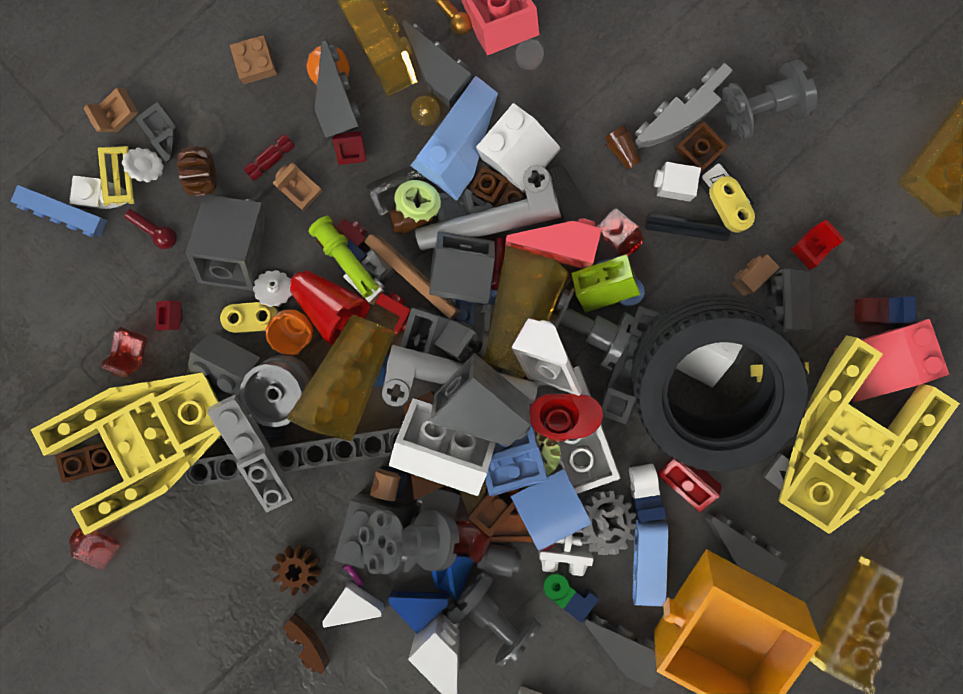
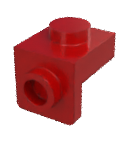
M824 219L808 230L790 250L809 270H812L820 264L832 249L840 245L845 239L827 219Z
M392 292L388 296L380 293L375 303L400 317L392 333L400 336L405 331L411 309L403 305L405 300Z

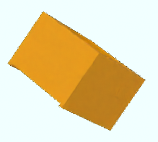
M707 549L673 600L669 597L666 599L663 605L664 614L654 628L656 672L697 694H786L821 645L806 602Z

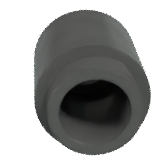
M491 543L488 546L481 545L477 568L484 569L486 573L511 578L513 572L518 573L521 555H516V548Z

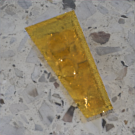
M963 97L897 182L938 218L960 215L963 208L961 204L963 200Z
M861 556L819 635L821 645L810 661L824 672L866 694H874L876 686L873 685L876 672H880L882 660L880 655L883 643L888 642L890 631L887 628L890 616L895 615L904 578Z

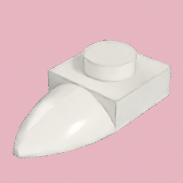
M73 176L69 204L97 209H112L122 206L116 205V203L104 206L101 179ZM108 182L109 195L115 196L114 183ZM121 187V194L127 195L126 190Z

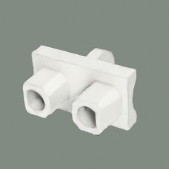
M571 534L556 542V545L546 551L540 550L539 559L542 561V570L555 572L558 569V563L564 562L569 563V573L583 576L587 566H592L593 563L592 552L588 550L589 544H582L580 542L582 537L572 536Z

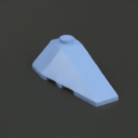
M477 76L473 78L410 165L455 200H458L474 177L480 157L476 146L486 136L498 95L494 89Z

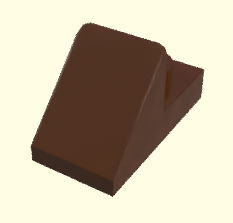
M486 488L485 496L467 515L468 519L491 537L516 508L511 496L526 488H519L495 496H490Z

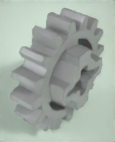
M614 491L594 492V496L585 497L587 505H583L592 524L576 533L584 534L580 542L582 544H589L588 550L590 552H598V555L619 554V549L626 550L628 548L626 540H634L630 530L637 529L635 524H631V519H634L636 514L629 513L628 511L631 503H622L623 495H614ZM606 503V506H602L600 510L597 509L600 505Z

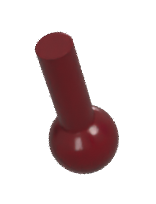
M131 208L124 215L125 219L151 235L154 244L158 248L170 249L175 245L176 234L171 228H159Z
M494 237L495 261L490 290L501 291L508 283L507 274L503 271L505 238Z

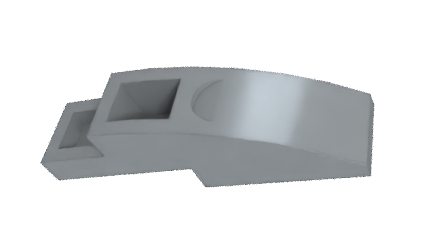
M725 63L718 70L712 67L701 79L704 85L698 91L693 88L682 101L677 96L670 104L664 101L654 112L657 118L651 124L647 121L644 122L635 132V135L638 137L634 142L636 149L650 147L672 139L702 120L721 101V98L714 91L726 80L733 70Z
M236 394L208 407V415L237 459V468L265 512L267 513L292 501L293 495L267 440L252 414H247Z

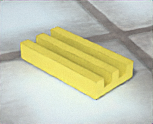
M128 146L98 147L104 206L110 205V203H116V205H123L122 203L127 202L128 204H135L132 178L129 177L127 172H125L127 195L121 194L118 154L123 153L124 156V154L128 153ZM105 154H111L115 196L109 195Z

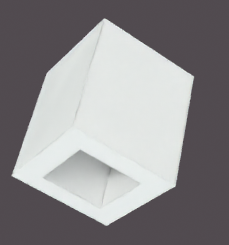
M666 162L661 170L657 169L655 174L654 187H658L657 196L690 202L697 195L701 167Z

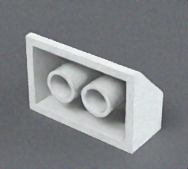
M413 398L395 441L389 466L478 496L487 475L496 442L434 425L430 421L432 404Z
M442 612L432 619L418 634L415 633L408 660L441 694H458L460 630L457 627L459 624H453Z

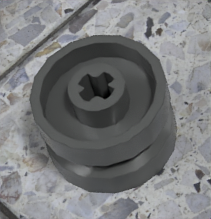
M281 354L268 358L249 371L240 385V400L247 414H252L256 422L269 427L287 425L310 405L315 396V381L312 372L304 362L289 355Z

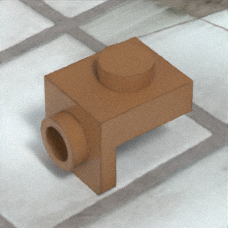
M116 88L100 104H87L84 107L91 124L98 132H119L139 113L125 88Z
M293 162L289 166H283L276 173V180L273 182L303 212L323 192Z

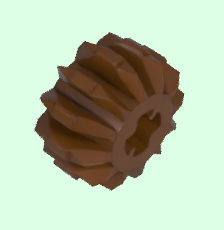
M198 146L182 149L177 156V166L180 184L183 186L184 192L188 193L189 196L212 194L217 186V177L211 152L206 147Z
M298 544L295 550L288 546L284 549V554L279 553L276 555L275 559L278 564H274L271 567V571L279 573L273 578V582L278 583L282 581L283 585L280 587V592H284L290 587L292 596H295L298 590L306 594L309 591V586L315 587L318 580L315 576H319L322 573V569L314 567L320 562L319 557L314 559L309 557L313 553V549L309 548L304 554L302 545ZM294 566L295 568H297L298 566L301 567L302 572L299 574V576L298 572H296L295 574L292 572L291 569Z

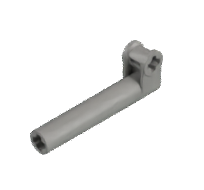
M539 165L531 166L525 171L523 183L527 199L416 228L415 233L419 248L421 250L434 248L438 232L477 238L561 218L559 202L554 191L550 173ZM537 171L541 176H545V180L541 181V186L538 188L536 184L530 183V179L534 178V172Z
M392 345L382 389L383 399L391 406L403 405L408 400L414 378L444 385L464 363ZM499 373L529 398L530 406L534 403L538 383ZM395 384L401 385L400 390L402 392L398 396L392 395L393 390L391 389Z

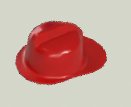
M547 394L537 398L530 408V423L534 430L542 436L557 442L587 437L596 432L603 419L602 407L597 400L582 394L580 396L576 394Z

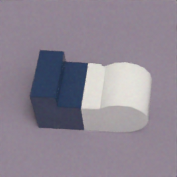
M646 464L629 467L635 518L639 522L665 519V509L662 506L658 477L654 465Z

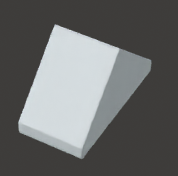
M350 581L323 620V627L382 617L385 610L384 603Z

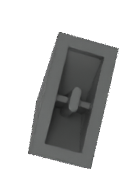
M450 320L434 345L457 362L465 363L474 353L478 354L482 348V341L475 331Z

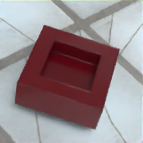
M362 131L333 135L332 140L338 165L367 161Z
M344 218L337 226L361 250L367 245L364 242L367 239L364 236L367 231L356 220L351 224Z
M181 301L156 302V330H180V324L183 320Z

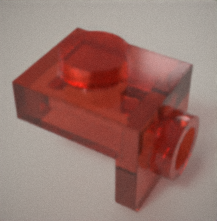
M616 208L596 226L602 228L600 236L617 249L619 256L626 254L629 256L635 253L644 241L639 227Z
M122 327L115 330L110 356L102 361L101 368L110 371L116 376L129 377L142 365L147 337Z
M455 521L459 531V543H455L453 553H467L473 562L480 563L491 541L490 537L473 522Z
M76 528L69 539L71 557L102 571L120 548L118 541L97 531L84 535L82 529Z

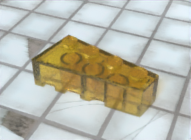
M337 0L362 50L365 51L376 76L378 75L387 97L417 82L408 56L412 53L411 47L405 36L399 38L397 34L400 31L399 26L392 14L387 16L385 10L388 9L385 1Z
M506 246L484 361L497 370L521 379L524 378L525 372L514 354L512 346L528 318L539 322L541 320H549L569 273L556 260Z
M352 315L286 419L309 431L352 442L395 331Z

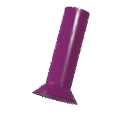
M345 564L342 569L349 573L358 587L364 584L352 565Z

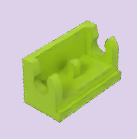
M627 254L571 273L576 296L585 313L641 295Z

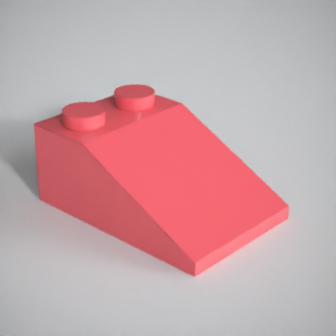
M461 0L466 13L470 17L476 37L487 56L540 35L537 8L532 0Z
M578 219V222L569 221L507 235L504 249L585 269L594 262L602 228L596 227L594 221Z
M930 319L904 324L860 339L883 355L851 400L852 402L866 400L950 375Z

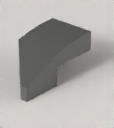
M156 102L134 119L150 138L151 143L163 159L169 162L172 158L177 126L162 105Z
M467 188L458 200H455L446 192L439 193L441 205L437 213L438 222L493 208V206L489 202L486 203L473 195V192Z
M372 249L369 250L366 258L361 262L362 266L379 282L383 278L388 280L395 273V270Z

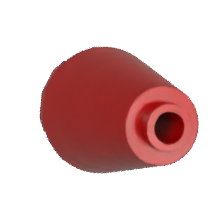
M309 270L297 272L290 280V293L323 339L333 347L347 341L351 337L348 332L354 326L359 329L368 315L370 305L364 297Z

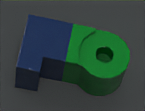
M559 570L548 572L543 578L545 594L581 623L599 601L595 592L588 587L584 593L580 592L567 581L564 573Z

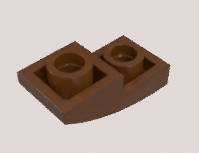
M484 166L480 169L469 189L473 192V195L486 203L489 202L493 207L527 199L526 191H521L509 182L506 177Z
M105 443L55 455L62 483L118 469Z
M295 612L282 629L287 632L286 636L293 643L298 645L301 643L305 646L298 656L302 659L303 665L312 672L317 671L322 675L330 662L327 652L314 630Z

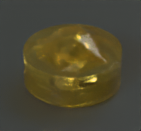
M420 96L413 102L411 112L417 124L431 126L438 121L440 108L438 102L433 97Z

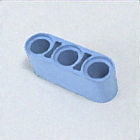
M637 520L635 524L637 529H635L633 603L634 605L663 606L666 601L668 525L667 522L663 521L639 522Z

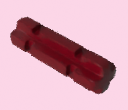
M282 134L275 140L277 142L275 145H269L255 158L256 161L254 163L251 161L244 167V171L252 180H257L263 175L262 171L264 169L266 171L284 157L282 155L284 152L288 153L294 148V143L287 135Z

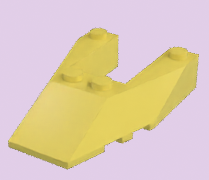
M847 335L830 358L808 402V407L805 409L806 413L801 420L778 499L779 502L828 534L860 512L859 509L871 500H877L885 494L884 491L897 481H903L907 478L960 404L937 388L921 384L917 386L888 429L881 426L848 403L883 354L859 338Z
M203 373L109 388L31 429L44 456L62 453L100 433L124 481L71 509L84 535L100 530L165 494L221 436L207 413L208 407L218 403L219 400L207 377Z

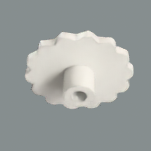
M138 147L135 150L130 149L123 156L122 165L124 166V171L129 173V177L136 178L137 181L141 182L144 180L145 182H150L151 180H157L158 176H161L163 173L164 165L162 164V159L157 156L156 152H151L148 148L141 149Z
M278 270L273 272L266 271L265 274H260L259 279L254 281L253 292L255 293V298L260 300L261 304H266L268 307H279L282 303H287L288 298L292 297L290 293L291 279L285 273H280Z

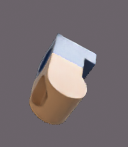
M380 466L375 472L370 495L388 501H395L396 498L401 499L408 472Z

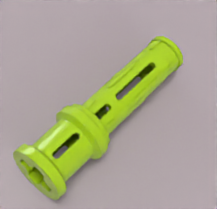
M329 216L321 217L310 226L308 232L323 245V251L326 255L335 258L360 290L363 297L371 296L374 294L371 289L377 291L379 285L347 247V238L344 235H340L332 225L333 220Z

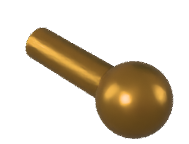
M434 0L450 19V27L455 34L466 35L470 32L472 23L467 13L458 12L449 0Z

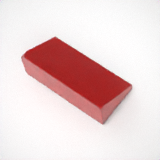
M671 457L657 473L661 479L699 512L703 511L720 496L722 486L705 470L686 466L682 462L679 463L674 457Z

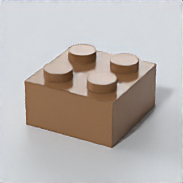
M264 35L230 45L237 73L243 84L278 75L268 41Z
M768 254L762 257L759 255L746 264L747 268L740 270L734 275L735 280L731 284L743 296L754 293L780 267Z

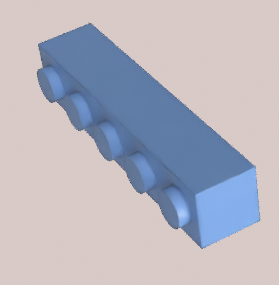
M17 185L11 202L17 204L16 208L27 212L28 209L34 210V215L42 218L45 215L49 216V221L61 224V222L67 223V228L75 231L78 228L82 229V234L94 237V234L101 237L107 220L19 185Z

